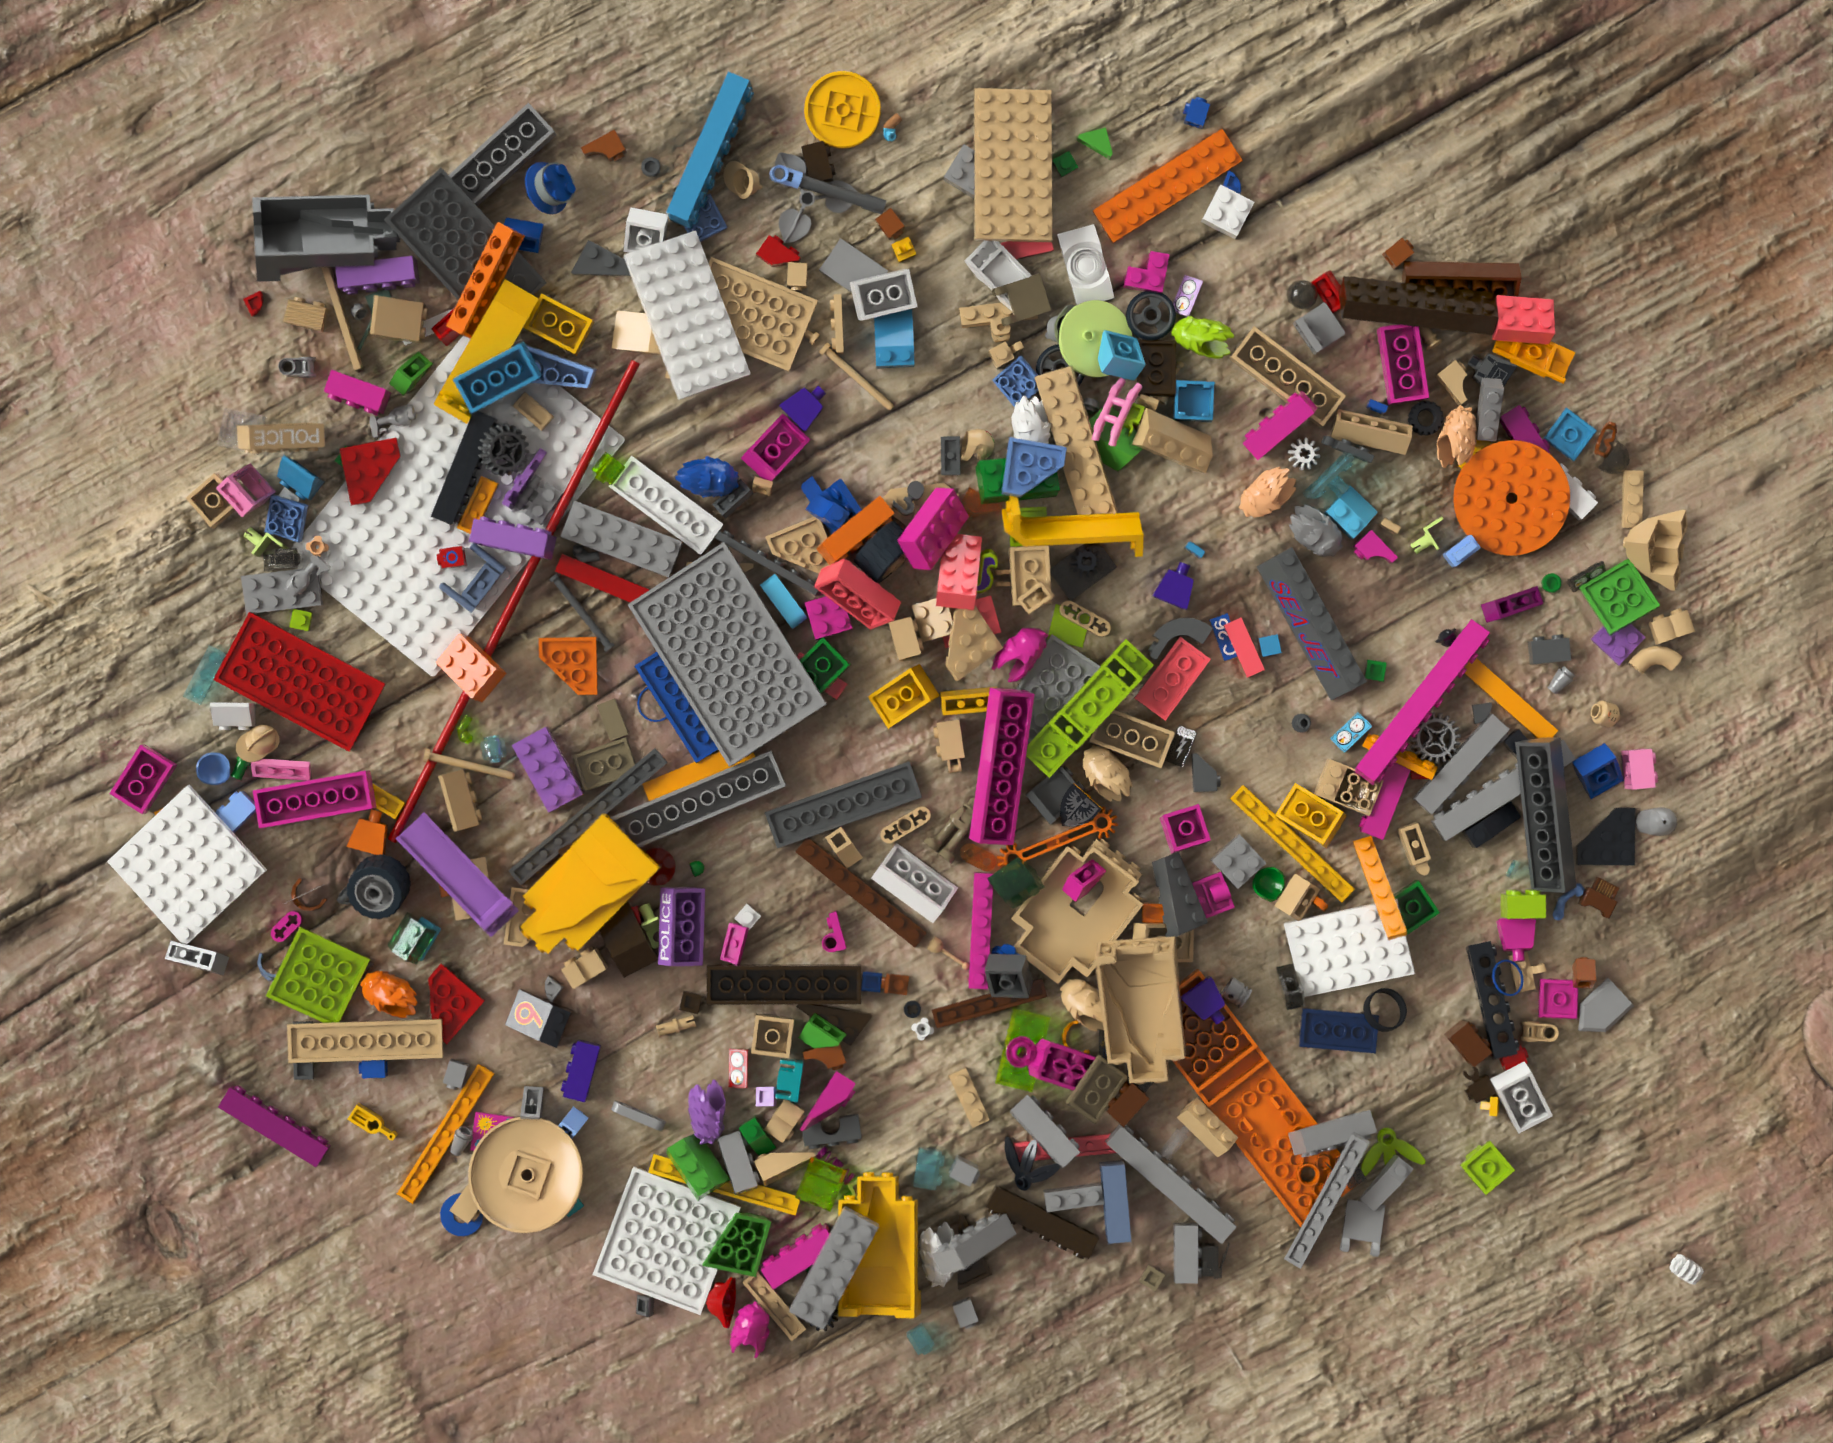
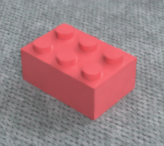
M1496 296L1498 320L1492 340L1549 344L1555 335L1554 299Z

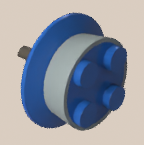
M537 162L530 166L525 176L527 198L531 200L538 210L546 214L553 215L561 212L567 202L573 198L576 191L572 175L563 164Z

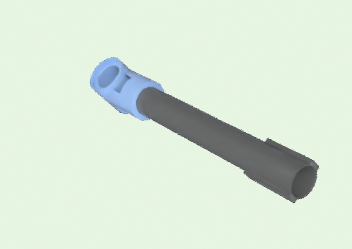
M783 165L772 167L769 173L770 179L775 183L796 189L801 187L860 206L862 209L882 214L885 209L886 200L868 194L864 195L805 176L803 172ZM777 168L782 169L784 172L782 179H777L774 175Z

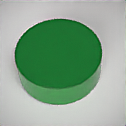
M1554 573L1545 575L1541 581L1542 588L1549 593L1558 591L1562 584L1560 577Z

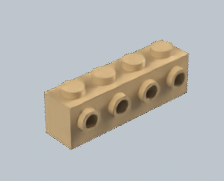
M1337 409L1332 425L1331 438L1339 441L1345 439L1357 445L1406 455L1412 438V425Z

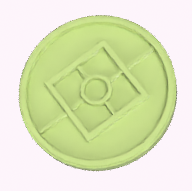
M1100 300L1086 301L1073 307L1063 318L1058 336L1061 354L1069 366L1072 365L1073 370L1083 376L1092 378L1108 376L1101 372L1098 362L1104 330L1132 337V331L1127 324L1125 315L1114 305Z

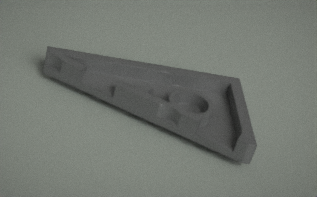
M589 240L571 271L574 275L631 276L625 259Z

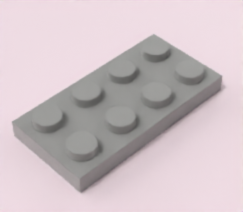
M318 567L311 573L308 587L301 595L298 594L296 597L292 596L284 588L287 586L286 582L295 572L305 570V568L241 576L246 614L249 612L260 613L323 605L320 578L316 574Z

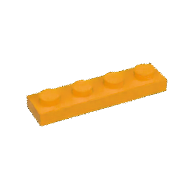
M1368 733L1362 746L1370 750L1380 736ZM1410 751L1399 752L1396 756V763L1430 780L1433 779L1438 768L1433 762L1429 760L1422 761L1415 753Z

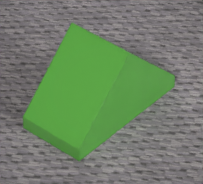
M1106 127L1079 134L1078 142L1105 158L1111 159L1113 153Z

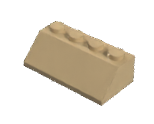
M1145 408L1132 444L1193 471L1206 473L1213 456L1211 436Z

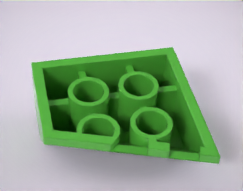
M1112 406L1109 415L1118 417L1120 413ZM1102 409L1089 420L1093 432L1095 422L1099 418ZM1105 421L1100 439L1096 441L1102 463L1119 472L1143 449L1132 444L1136 435L1134 428L1130 436H1128L1129 429L1123 428L1122 433L1118 437L1116 447L1108 445L1114 424Z
M748 1212L735 1213L702 1266L756 1277L771 1221L765 1216Z

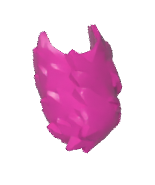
M1022 628L1015 637L1013 636L1007 640L1003 649L996 653L991 669H999L1006 662L1017 659L1009 673L1008 682L1018 681L1026 676L1028 671L1033 668L1037 659L1041 657L1044 648L1047 646L1045 638L1049 635L1043 632L1041 628Z
M754 1302L738 1311L739 1314L731 1331L730 1346L731 1352L734 1353L738 1345L743 1344L745 1346L750 1344L754 1346L756 1350L754 1358H757L765 1349L770 1331L768 1328L769 1314L757 1302Z

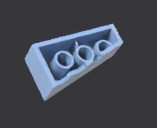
M526 344L542 374L540 378L530 383L591 388L597 369Z

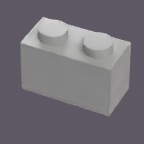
M957 1155L949 1170V1177L970 1187L972 1183L975 1184L977 1182L980 1171H978L977 1164Z

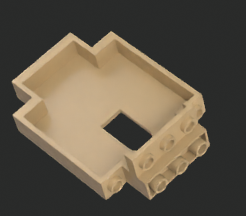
M1102 838L1100 841L1095 839L1082 857L1079 855L1081 853L1080 850L1073 845L1070 848L1066 845L1011 917L1014 922L1025 929L1013 946L1016 948V952L1020 955H1026L1028 962L1057 984H1059L1072 966L1088 977L1096 967L1095 956L1098 942L1116 941L1144 905L1140 902L1142 899L1134 892L1132 894L1128 893L1139 882L1138 879L1142 876L1139 872L1141 868L1133 862L1129 865L1124 861L1125 856L1117 850L1115 853L1109 849L1110 844ZM1093 859L1106 870V873L1100 879L1103 884V892L1086 915L1083 916L1069 905L1073 899L1062 889L1071 873Z

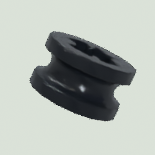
M908 1001L904 1006V1013L909 1018H916L921 1013V1006L917 1001ZM915 1004L917 1006L916 1010H918L917 1013L912 1012L909 1014L907 1007Z

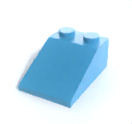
M912 309L875 317L876 369L914 367Z
M285 455L281 458L277 477L281 479L279 483L287 489L290 487L297 491L295 495L302 500L306 498L312 500L324 481L294 459Z

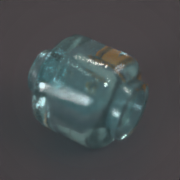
M499 735L484 737V741L480 743L482 758L490 760V764L502 762L501 758L507 755L505 740L499 738Z

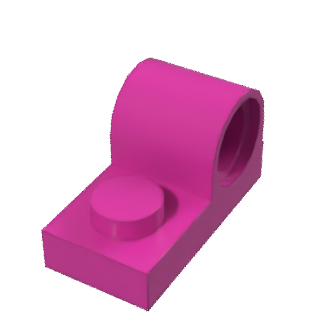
M837 911L830 912L829 917L826 919L829 929L833 928L834 932L828 933L823 937L822 947L827 952L841 951L847 948ZM827 938H834L837 943L836 946L829 948L825 943Z

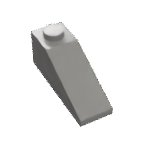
M170 941L165 959L224 975L229 957L214 951Z
M1394 1154L1359 1199L1375 1211L1404 1182L1413 1168Z

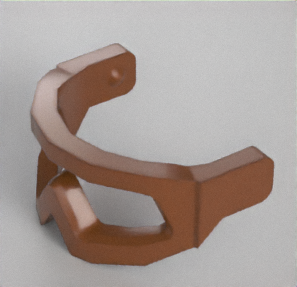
M1609 421L1603 426L1595 445V455L1603 458L1609 455L1611 451L1609 443L1615 440L1617 433L1616 423ZM1607 429L1613 430L1612 437L1604 440L1607 450L1603 453L1599 450L1604 433Z
M299 878L292 887L291 896L293 903L298 908L306 911L320 909L326 903V898L322 899L321 903L314 907H306L296 898L297 887L303 880Z

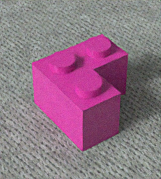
M1150 251L1146 269L1128 266L1123 288L1162 293L1170 254Z

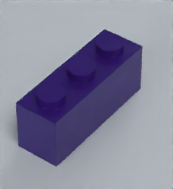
M580 1039L577 1041V1044L573 1043L570 1053L573 1054L572 1062L568 1061L566 1073H569L567 1081L563 1080L561 1091L564 1092L563 1097L584 1103L587 1101L601 1045Z

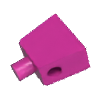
M1536 918L1498 919L1496 924L1503 951L1513 952V962L1525 961L1524 951L1533 949Z

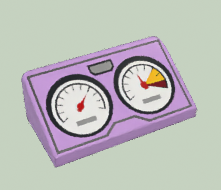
M1184 275L1173 302L1176 314L1184 317L1190 315L1203 283L1202 280Z

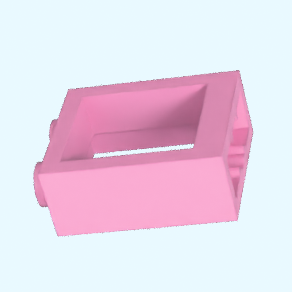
M251 463L227 476L216 488L241 517L265 504L271 495L276 493ZM241 480L257 500L254 501L237 481Z

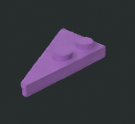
M540 448L522 475L520 473L517 475L513 482L515 485L504 496L503 505L513 509L518 501L517 497L523 493L527 483L531 480L547 454L546 451Z

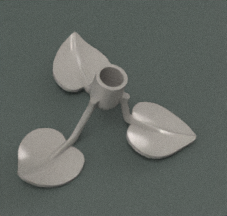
M782 152L777 155L775 166L783 165L803 172V175L806 174V164L800 157ZM777 168L775 170L776 178H783L784 172L782 169ZM838 180L829 182L830 184L857 192L846 182ZM799 187L801 191L800 202L802 204L800 211L787 209L779 218V229L785 243L795 242L808 233L811 227V219L802 213L805 207L811 206L815 200L826 198L827 208L835 213L846 211L852 204L826 195L815 196L813 192L804 191L803 188Z

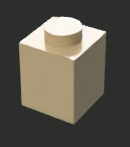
M788 262L787 288L798 292L802 291V288H807V263Z

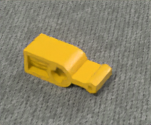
M361 1103L355 1106L347 1119L370 1134L381 1132L391 1141L396 1139L398 1135L396 1131H391L384 1126V1120L380 1115ZM376 1120L379 1127L372 1128L370 1122Z

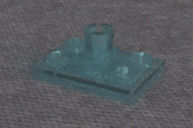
M1343 453L1302 494L1307 499H1318L1325 493L1326 490L1324 488L1328 486L1338 498L1341 497L1350 487L1338 474L1343 471L1346 472L1353 465L1351 461L1355 459L1351 453Z

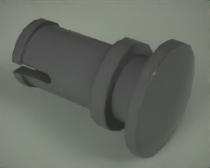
M1297 714L1292 719V727L1295 731L1302 733L1310 728L1311 721L1307 715Z

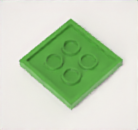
M1629 559L1579 587V590L1609 636L1660 607L1657 599Z

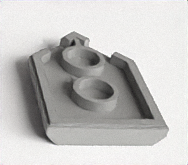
M1607 978L1579 1004L1580 1018L1578 1031L1607 1032L1634 1005Z

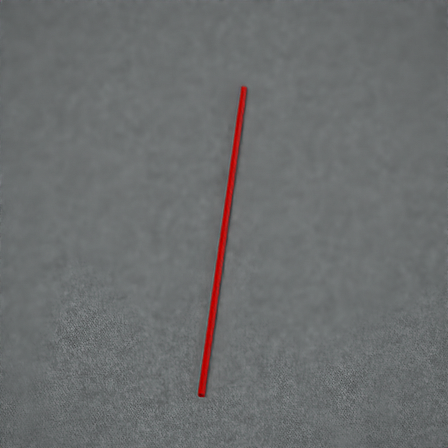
M631 360L545 529L552 532V536L640 365ZM531 556L484 649L490 657L541 560L540 557ZM464 691L453 709L432 753L441 755L470 699ZM428 760L388 840L397 843L396 838L402 833L437 764L436 761Z

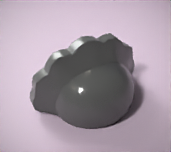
M345 887L339 894L337 901L341 904L349 905L350 902Z

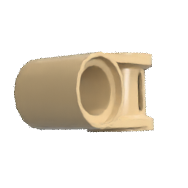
M1521 1021L1523 1037H1521L1520 1041L1552 1042L1558 1038L1559 1031L1557 1027L1550 1023ZM1551 1027L1554 1031L1553 1035L1545 1037V1029Z

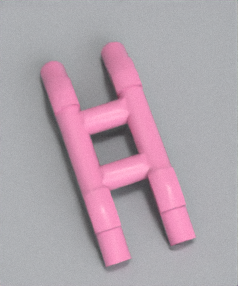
M1119 378L1116 384L1112 386L1100 416L1095 422L1092 440L1099 441L1106 421L1114 424L1108 445L1116 447L1130 408L1143 388L1141 384L1136 383L1127 394L1126 400L1117 398L1121 388L1126 383L1123 378ZM1113 404L1122 407L1118 417L1109 415Z

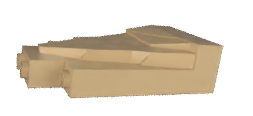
M1175 936L1098 942L1095 960L1108 1064L1120 1065L1127 1062L1129 1083L1144 1084L1145 1082L1163 1083L1168 1081V1060L1179 1061L1185 1059L1186 1054Z

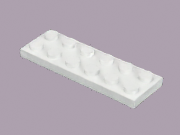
M633 456L628 459L609 485L611 489L700 555L704 553L724 526L723 523Z

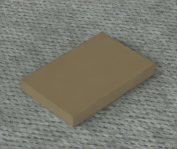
M627 737L572 755L584 792L616 781L636 764Z
M1097 1055L1065 1103L1092 1123L1097 1124L1108 1108V1103L1116 1096L1128 1076L1111 1063L1108 1064V1061L1102 1056Z

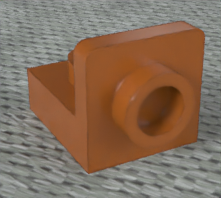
M886 973V977H882L881 988L887 994L907 995L909 976Z

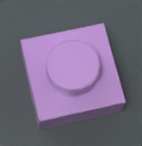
M756 1087V1106H776V1087Z

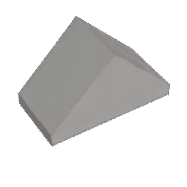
M524 1086L520 1119L540 1120L543 1113V1087Z

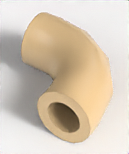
M1651 646L1639 651L1628 663L1642 674L1653 665H1662L1672 671L1681 661L1682 655L1665 646Z

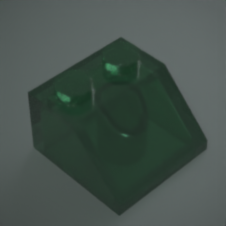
M1019 857L987 878L1004 902L1012 908L1022 905L1025 900L1038 894L1044 888L1036 870Z
M407 912L387 945L393 953L403 960L417 964L437 931Z

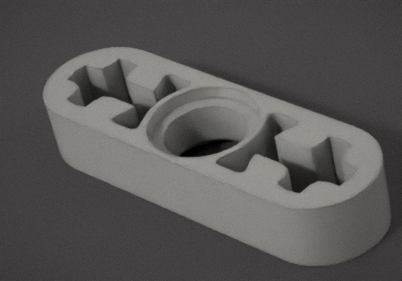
M614 1101L611 1108L615 1113L659 1131L663 1130L666 1121L619 1101Z

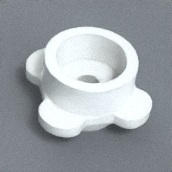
M921 1018L920 1022L912 1024L911 1029L916 1032L919 1040H924L926 1036L934 1033V1028L929 1025L927 1018Z

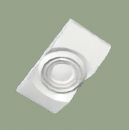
M1092 224L1057 234L1076 305L1091 300L1107 301L1114 299L1109 273L1095 225Z
M983 241L965 260V263L974 275L991 290L1032 276L999 241ZM1007 293L996 296L1002 304L1012 311Z

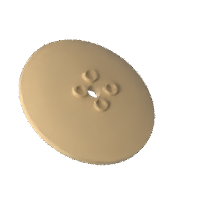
M520 1117L508 1119L489 1130L474 1149L468 1170L469 1189L479 1211L494 1225L516 1233L542 1231L561 1221L575 1205L583 1183L581 1155L571 1137L562 1128L550 1121L541 1118L540 1120L520 1119ZM525 1170L532 1172V1178L528 1181L523 1179V1172Z

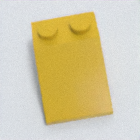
M918 664L869 695L868 698L889 729L940 695L922 666Z
M1296 783L1275 814L1276 817L1326 849L1347 817L1343 811Z

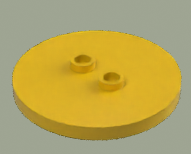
M848 71L832 72L818 79L810 88L804 105L805 120L811 133L819 141L824 140L825 145L838 149L853 148L864 143L875 132L881 116L880 99L875 88L864 77Z

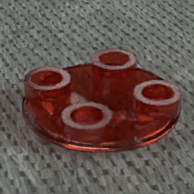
M662 848L646 850L644 853L648 854L661 867L646 883L653 886L666 884L675 873L676 864L673 856Z

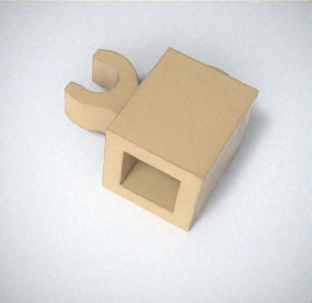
M1021 341L1010 347L1007 342H1004L990 349L988 353L996 369H999L1014 361L1013 354L1024 349Z

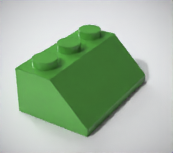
M693 1134L667 1148L666 1154L697 1201L730 1181L707 1144L700 1145L701 1140Z

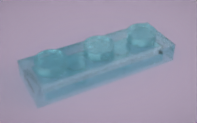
M209 645L183 697L202 705L227 653Z

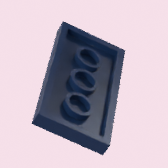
M1302 1008L1299 1047L1376 1054L1378 1030L1370 1026L1364 1013ZM1372 1014L1373 1018L1379 1023V1015Z

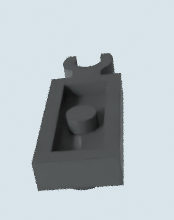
M1324 436L1322 439V444L1366 463H1372L1374 455L1370 454V450L1361 446H1359V449L1352 446V442L1345 439L1338 441L1329 436Z

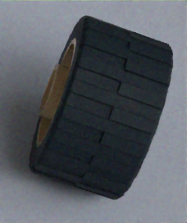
M895 521L889 522L861 548L855 556L854 563L873 581L877 583L882 582L896 571L907 558L897 541L904 530Z

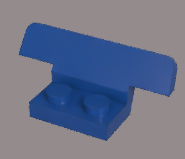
M813 476L801 486L802 491L810 502L818 493L825 499L836 502L848 511L850 515L844 523L862 510L842 479L837 480L824 491L821 490ZM825 525L832 535L835 531Z

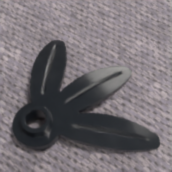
M1006 1137V1159L1015 1174V1184L1020 1190L1026 1191L1030 1189L1032 1183L1044 1181L1060 1169L1059 1164L1055 1163L1041 1166L1031 1172L1037 1153V1141L1032 1140L1028 1144L1022 1155L1020 1165L1011 1138Z

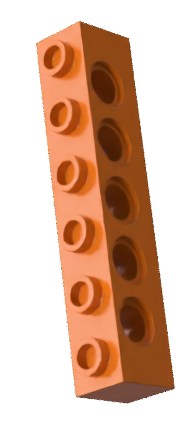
M497 222L446 325L447 327L471 339L491 305L525 235Z

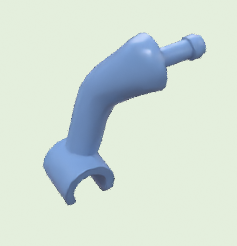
M1580 883L1576 884V888L1559 897L1553 911V918L1555 920L1563 919L1565 904L1568 899L1574 895L1579 897L1584 893L1585 889Z

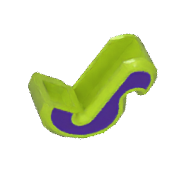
M985 549L980 554L976 594L986 592L993 584L991 567L994 569L998 567L997 554L991 549Z

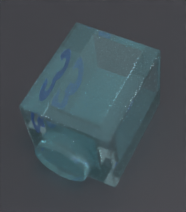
M923 1322L906 1332L907 1338L918 1355L921 1353L925 1355L933 1350L935 1342Z

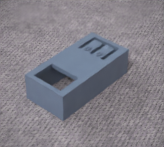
M1123 1160L1100 1162L1108 1244L1131 1242L1125 1164Z

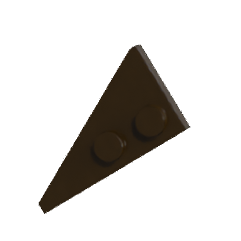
M798 1004L796 1006L810 1017L816 1013L846 1033L843 1041L850 1046L872 1017L868 1013L812 1004Z
M963 1213L958 1215V1234L962 1235L964 1234L963 1230L969 1227ZM984 1256L967 1268L958 1271V1290L964 1289L992 1275Z

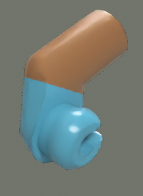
M897 113L883 125V136L887 141L892 142L897 137L895 127L902 121V118Z

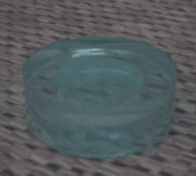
M1514 859L1506 872V877L1513 879L1521 862Z

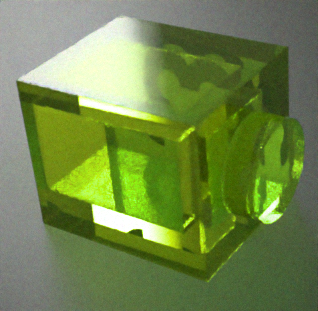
M604 452L591 470L596 473L595 478L604 484L607 481L612 485L625 469V466L607 452Z

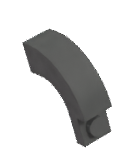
M1179 618L1169 621L1153 634V637L1158 639V642L1154 641L1148 649L1151 652L1149 657L1156 660L1168 641L1179 635L1188 636L1202 645L1213 628L1193 618Z

